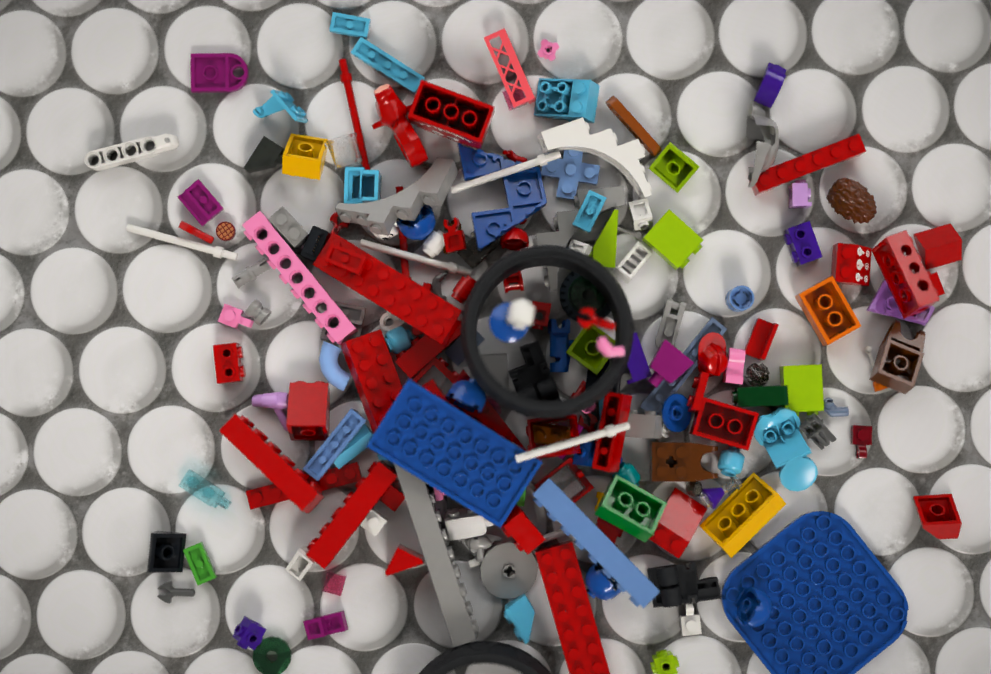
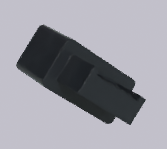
M312 226L301 256L315 262L325 246L330 233L319 227Z

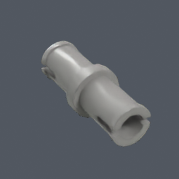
M263 258V260L253 266H247L245 271L232 277V280L240 288L250 280H256L257 276L271 269V267Z

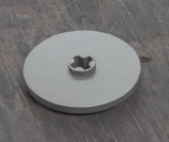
M503 542L493 546L484 555V561L480 565V577L485 588L494 596L504 599L516 598L526 593L534 584L538 571L537 562L532 552L529 554L524 550L520 552L514 545V542ZM508 566H511L513 571L507 574L504 569H508Z

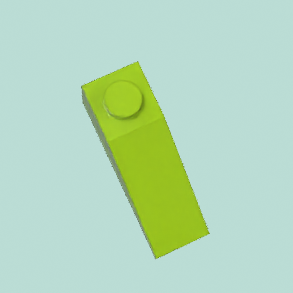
M618 210L612 211L589 254L590 257L602 264L603 267L615 268Z

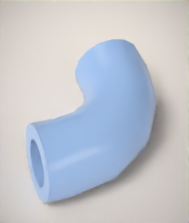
M324 341L319 356L321 372L330 384L344 391L350 380L351 373L346 372L339 365L338 358L341 348Z

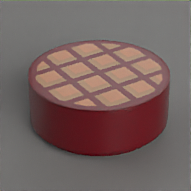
M221 222L216 228V235L223 241H230L235 237L236 229L229 222Z

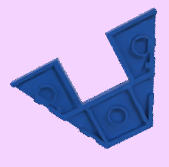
M458 143L464 181L473 180L523 163L507 160L503 156L485 153L481 149L475 150ZM535 166L502 178L508 208L471 213L478 251L546 206L547 200L539 167Z

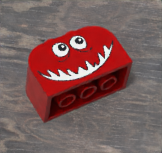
M421 80L410 108L408 119L410 123L423 130L466 146L480 149L495 113V107Z

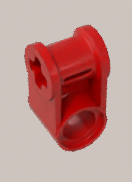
M521 271L503 280L505 293L513 290L524 291Z

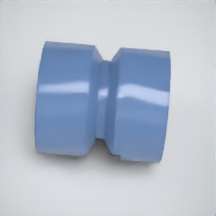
M737 286L726 294V305L734 312L747 310L754 303V293L747 286Z

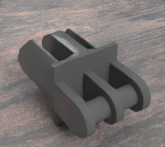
M815 413L812 414L811 418H806L805 422H800L799 428L806 434L807 439L811 438L821 450L824 449V446L830 445V441H836V437L823 424V419L821 420Z

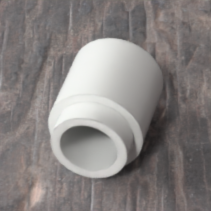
M433 230L422 244L421 250L432 259L435 255L438 256L445 246L444 233L441 230L437 232Z

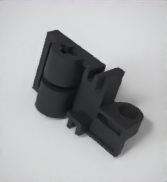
M538 340L520 346L519 348L526 364L508 371L511 379H514L512 382L517 394L538 401L561 400L548 366L543 368L548 364Z
M691 561L689 568L686 567V563L647 569L649 580L660 590V593L652 599L653 608L675 607L685 603L691 604L692 598H695V603L721 599L718 578L708 577L699 580L696 561Z

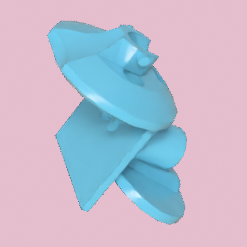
M779 407L771 414L761 415L756 422L754 437L760 445L765 447L775 467H780L779 479L782 485L790 491H802L812 486L818 474L817 466L812 459L806 456L812 452L799 431L800 418L795 411Z

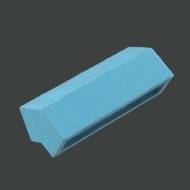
M366 424L363 425L335 460L334 464L338 469L368 448L366 445L373 433Z

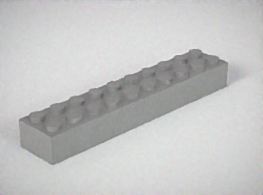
M394 464L453 646L457 647L475 641L477 634H479V627L476 619L472 620L473 609L470 601L466 602L465 596H467L464 582L460 583L459 581L461 575L458 564L454 565L452 560L455 554L452 546L447 544L446 540L449 537L446 527L442 528L440 523L443 520L440 509L436 510L434 505L437 502L434 491L429 490V484Z

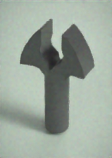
M169 581L157 588L167 589L171 592L168 595L157 596L166 603H171L174 596L193 597L195 595L194 589L174 588L172 586L173 581Z

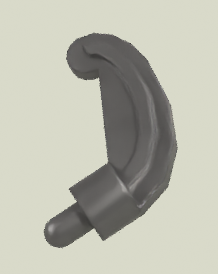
M447 272L439 273L432 281L434 294L444 300L447 297L442 295L440 282L448 275Z

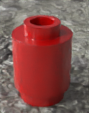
M468 275L466 278L462 276L453 288L451 297L464 304L477 281Z

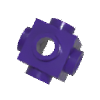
M244 616L241 623L236 626L233 637L238 641L237 645L247 650L249 647L255 650L262 642L263 635L267 629L260 623Z

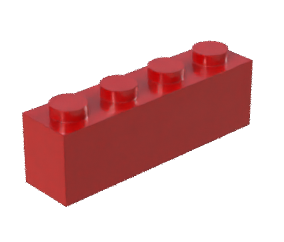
M461 322L446 346L441 345L427 335H424L422 338L418 336L411 342L412 347L410 349L401 351L396 355L397 360L395 363L412 379L434 357H437L461 336Z
M609 392L605 395L599 430L611 424L614 426L628 422L632 401L631 395ZM626 430L616 433V436L609 438L605 436L597 439L592 463L593 469L607 472L619 471Z

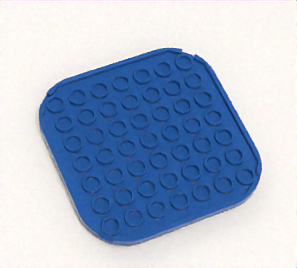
M826 511L808 512L792 521L737 565L725 579L721 592L722 608L727 619L771 674H855L895 642L907 624L908 603L900 586L852 526L842 517ZM745 588H758L770 597L773 609L772 615L761 626H744L737 621L736 612L739 613V606H736L739 594Z

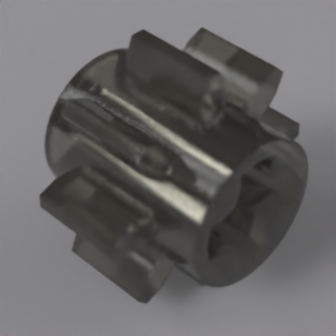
M753 363L747 368V375L745 377L751 386L756 384L763 386L768 382L770 372L763 363L760 365Z

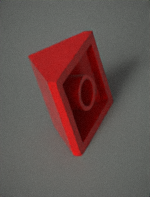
M951 223L913 234L925 270L962 260V239Z
M400 544L385 574L388 576L424 564L425 558L423 555Z

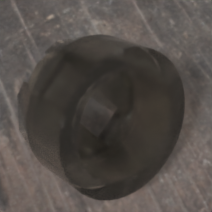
M692 481L687 483L686 492L691 496H700L702 492L701 482Z

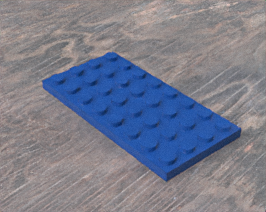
M411 379L407 380L366 447L501 528L543 463L537 457L517 463L515 455L527 452L526 450Z

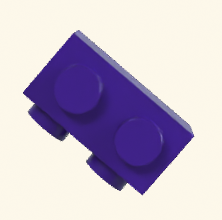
M810 221L784 231L785 243L790 245L792 251L790 256L793 263H796L797 266L823 257Z

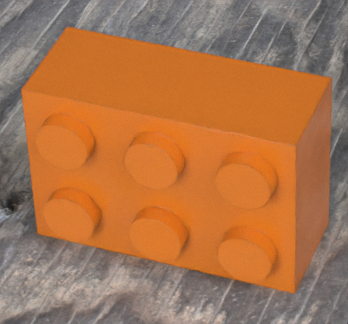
M833 276L827 277L795 296L823 346L829 345L861 327L860 322Z

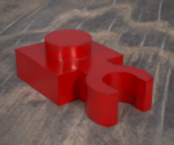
M456 217L453 218L454 224L452 226L449 225V220H444L443 222L444 227L448 229V233L443 234L446 253L467 249L464 231L458 230L460 221Z

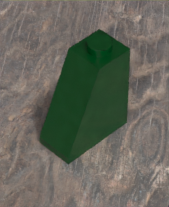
M788 385L734 388L735 392H732V403H735L736 407L789 405Z

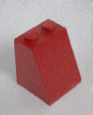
M304 381L290 382L286 426L291 440L325 441L329 437L330 388L328 383L323 381H316L314 383H306Z

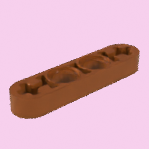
M615 96L610 97L605 102L613 114L636 139H639V142L643 144L644 148L653 157L662 151L659 144Z

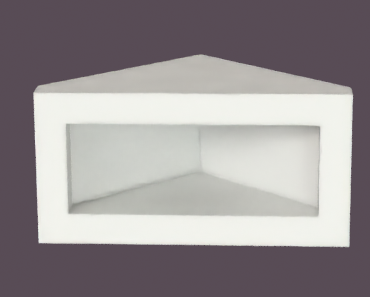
M302 546L285 569L299 581L302 580L315 563L306 555L309 550L305 546Z

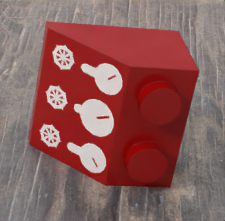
M844 243L833 245L831 276L834 277L837 284L869 286L872 248Z

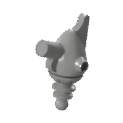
M485 533L481 536L459 539L458 542L466 543L473 554L477 553L476 561L482 562L484 561V550L492 547L494 542H500L501 538Z

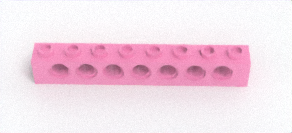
M261 211L257 212L242 225L246 229L243 233L250 241L254 239L257 243L255 248L259 253L267 255L269 258L267 260L268 264L273 270L276 268L281 273L279 275L280 279L285 284L289 283L293 289L290 291L297 299L301 298L304 301L302 306L309 314L313 312L317 317L314 321L321 329L325 327L329 332L326 335L332 343L337 342L341 345L358 331ZM262 231H267V237L263 240H260V233ZM278 245L279 251L276 254H271V248ZM290 260V267L283 269V262ZM301 274L303 280L296 284L294 279L297 275ZM310 289H314V296L312 298H307V291ZM321 304H326L327 306L324 313L318 312V307ZM337 318L339 320L338 326L331 328L330 321Z

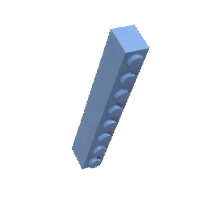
M550 478L532 494L535 497L533 501L540 508L544 506L548 510L547 516L553 522L558 520L562 525L560 529L567 536L571 534L576 539L574 543L581 550L585 548L590 553L588 555L589 559L595 565L599 562L603 567L601 571L609 579L613 577L617 581L615 585L623 593L627 591L631 595L629 599L636 607L641 605L644 608L660 593V590Z

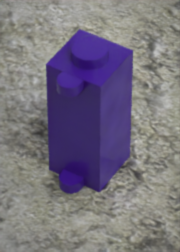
M637 332L633 333V344L627 363L631 378L626 381L627 384L652 376Z

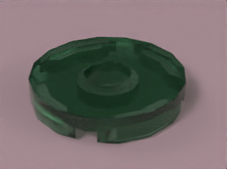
M270 636L264 638L256 649L253 650L254 665L263 674H281L291 663L292 652L290 647L280 637ZM269 651L276 652L277 660L270 661L267 653Z

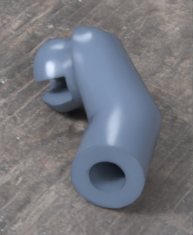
M824 399V411L830 417L849 416L848 407H837L833 403V399Z

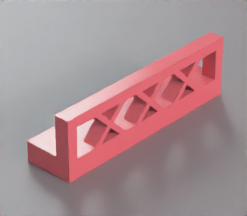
M505 28L484 37L513 107L516 108L527 102L529 104L535 102L536 99ZM500 36L502 40L500 49L493 48L490 40ZM501 54L508 56L510 59L507 67L500 65L498 62ZM508 71L516 73L517 79L515 84L506 81ZM515 89L524 91L526 98L515 102L513 97Z

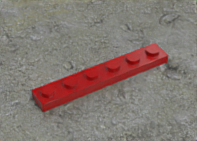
M358 462L344 465L340 469L337 467L328 469L319 481L308 475V481H313L323 491L355 483L362 478ZM274 484L246 491L250 510L290 500Z

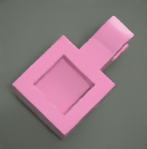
M224 304L218 322L236 329L239 324L252 328L254 323L253 320L242 317L243 310Z

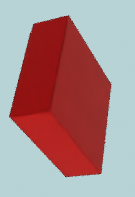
M391 485L380 501L395 512L405 497L401 491Z

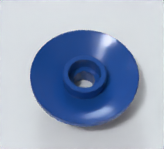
M512 302L498 305L490 315L489 325L493 335L504 342L520 340L529 329V326H525V330L515 329L513 324H506L509 305Z
M681 394L670 395L662 407L663 422L667 429L672 432L685 430L691 420L692 413L688 412L689 406H686L687 398Z

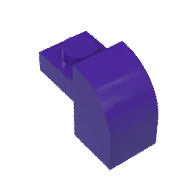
M769 62L753 101L771 108L785 80L786 69Z

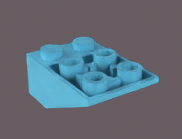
M539 78L534 116L574 121L583 117L585 122L594 123L600 85L592 80Z

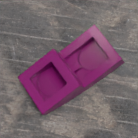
M344 611L303 621L308 640L348 630Z

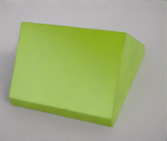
M670 142L649 169L678 193L700 166Z
M591 325L589 329H582L566 353L597 375L610 358L604 356L597 349V339L604 336L613 347L615 346V340L595 325Z

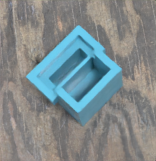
M345 167L344 203L357 204L380 200L381 174L379 170H365L364 167Z

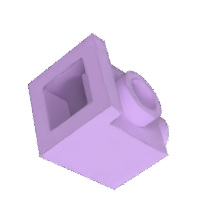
M794 180V183L789 185V208H809L812 206V202H808L811 198V189L808 188L806 180Z

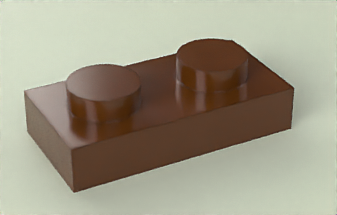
M535 422L532 425L534 443L551 445L571 439L570 427Z

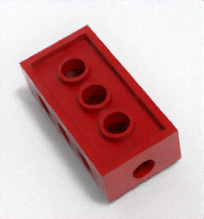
M907 230L886 237L871 250L904 319L924 312L940 300L937 290L931 283L930 275L925 270L921 262V256L917 253L913 240L908 235Z

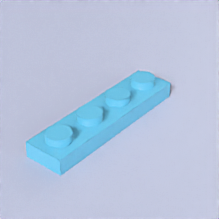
M360 37L351 51L353 56L414 95L418 90L421 80H425V77Z

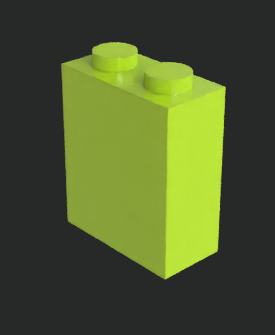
M670 209L642 239L675 270L679 267L683 269L690 261L688 257L691 253L695 255L703 247L700 244L703 239Z
M822 364L780 366V386L788 385L789 404L781 405L782 408H789L795 411L798 416L799 412H807V415H812L813 413L818 415V411H824Z

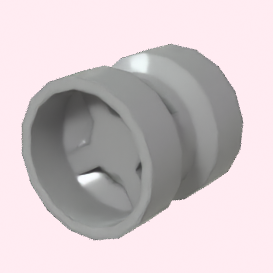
M257 299L245 311L248 317L255 318L254 321L259 326L272 313L268 308H263L262 303Z

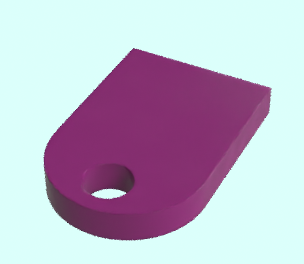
M191 54L192 93L236 92L243 88L248 81V66L236 54ZM237 68H242L244 74L241 77H235L234 71Z

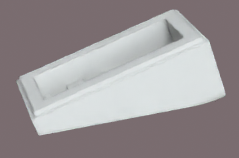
M638 241L615 268L613 273L628 284L651 257L653 252ZM639 250L645 257L643 258L635 251ZM631 256L635 257L640 263H637ZM626 262L630 263L635 269L633 270Z

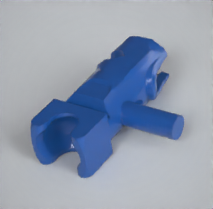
M555 319L548 321V334H550L549 356L556 360L550 363V372L561 373L568 372L571 358L566 351L574 342V340H569V319L562 321L561 328L557 326Z

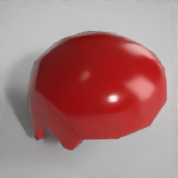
M514 227L501 236L500 244L502 249L507 248L517 251L529 246V237L522 228Z

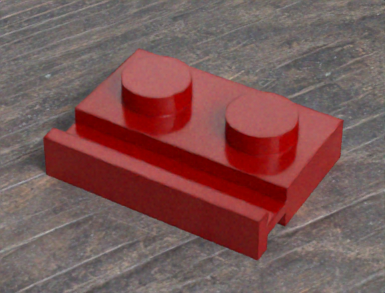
M702 371L697 377H694L691 386L694 388L692 395H689L686 406H689L688 412L697 413L700 411L709 373Z

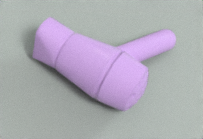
M273 392L254 395L252 397V406L274 409L284 430L288 431L286 426L287 417L282 409L288 408L289 394Z

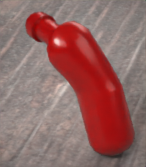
M512 150L503 151V154L514 162L527 161V158L517 156Z

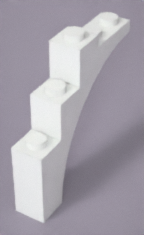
M583 117L542 131L537 135L543 154L558 150H576L601 157L615 166L627 178L639 200L652 195L651 185L649 181H646L644 175V166L639 162V160L645 157V148L639 142V139L618 146L617 136L612 132L611 128L590 135L589 124L584 121Z

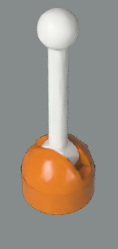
M866 346L864 350L868 353L873 367L875 361L871 353L872 347ZM873 382L875 392L889 388Z

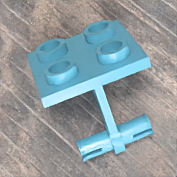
M273 89L270 91L273 96L262 106L253 109L254 115L259 118L267 117L285 109L295 121L308 122V119L305 117L307 115L300 106L296 107L293 103V97L288 92L284 93L283 91Z

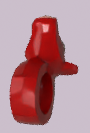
M389 84L379 86L374 90V95L376 98L375 107L380 121L372 125L373 129L382 126L389 127L410 167L413 168L428 160L427 154L416 131L407 120V114L412 104L406 107Z

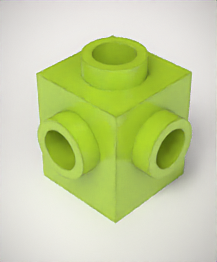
M661 650L652 655L653 662H650L653 674L678 673L677 667H680L677 656H673L671 651ZM663 664H669V667L662 668Z

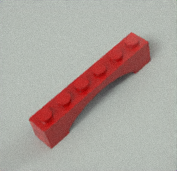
M860 134L761 172L757 183L752 187L755 196L807 174L862 155L866 152Z

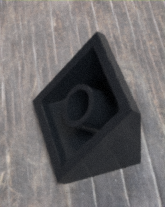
M152 532L147 572H183V550L185 549L186 533Z

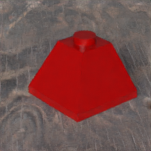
M952 494L913 496L923 529L937 539L958 538L962 522Z

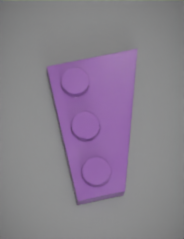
M885 279L867 308V311L920 325L927 324L935 310V307L931 306L924 312L904 319Z

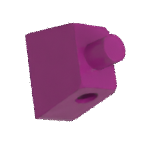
M665 339L649 364V368L654 373L648 382L656 388L663 380L671 384L689 369L694 362Z

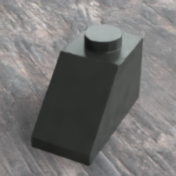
M263 136L244 169L249 173L275 168L278 164L282 163L285 149Z

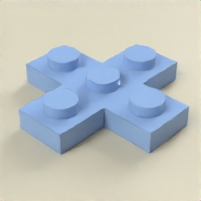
M564 150L563 159H556L542 166L541 176L559 179L556 198L574 200L578 182L597 185L600 165L583 163L582 151Z

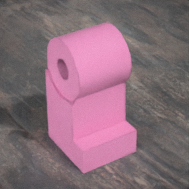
M729 348L727 354L728 365L724 371L723 383L743 385L745 350Z

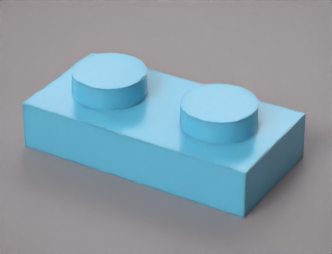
M333 12L329 31L331 33L367 39L371 20L369 18Z
M589 190L572 225L590 233L607 198Z

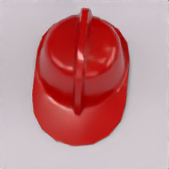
M715 332L703 336L698 346V370L700 373L702 371L709 373V377L720 376L728 365L725 340L722 335Z

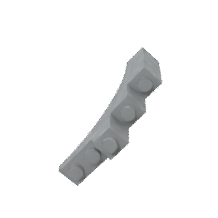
M437 157L420 179L406 189L384 199L357 204L338 203L335 209L340 221L369 226L371 233L389 236L398 218L415 221L423 204L442 206L458 174L455 161Z
M624 186L577 191V196H574L575 208L578 207V210L557 212L556 217H553L554 229H558V231L536 233V238L532 239L533 246L556 245L566 247L571 237L579 229L572 224L588 191H594L607 198L599 213L600 215L609 210L625 207ZM543 266V268H547V276H544L545 287H549V291H557L559 267Z

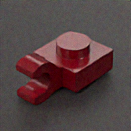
M851 425V445H856V458H867L866 445H872V426Z

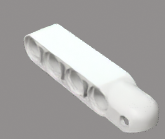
M171 134L143 137L90 151L85 155L84 162L89 168L101 171L174 150L179 146V140L177 136ZM151 142H154V149L148 151L147 145ZM135 147L136 153L129 156V150ZM117 152V158L111 161V154ZM98 157L99 162L96 165H92V159Z

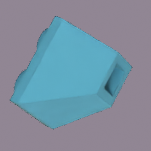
M524 593L505 604V611L503 612L507 622L514 624V633L518 640H523L526 644L529 642L535 610Z

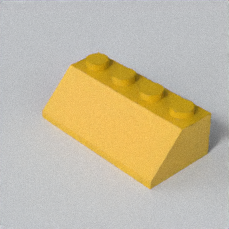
M753 472L700 527L732 558L786 503L773 488Z

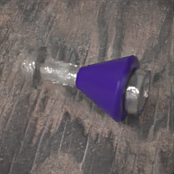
M737 476L730 477L731 481L722 487L702 489L699 499L706 509L709 507L715 509L725 493L734 488L740 490L742 483Z

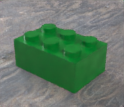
M616 474L609 482L594 514L646 543L654 534L667 502Z

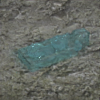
M191 469L187 471L178 485L209 506L216 508L219 505L224 509H228L232 503L224 497L225 492Z

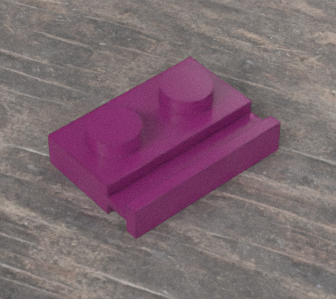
M199 179L178 196L179 200L203 227L208 221H211L224 210Z

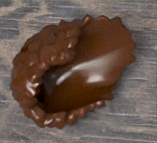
M841 178L834 182L829 189L826 197L828 203L844 219L853 220L854 224L857 222L862 224L863 222L869 223L875 217L877 206L875 205L874 196L870 195L867 188L859 182L849 178Z

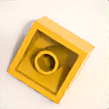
M291 133L283 153L282 174L320 180L325 164L328 139Z

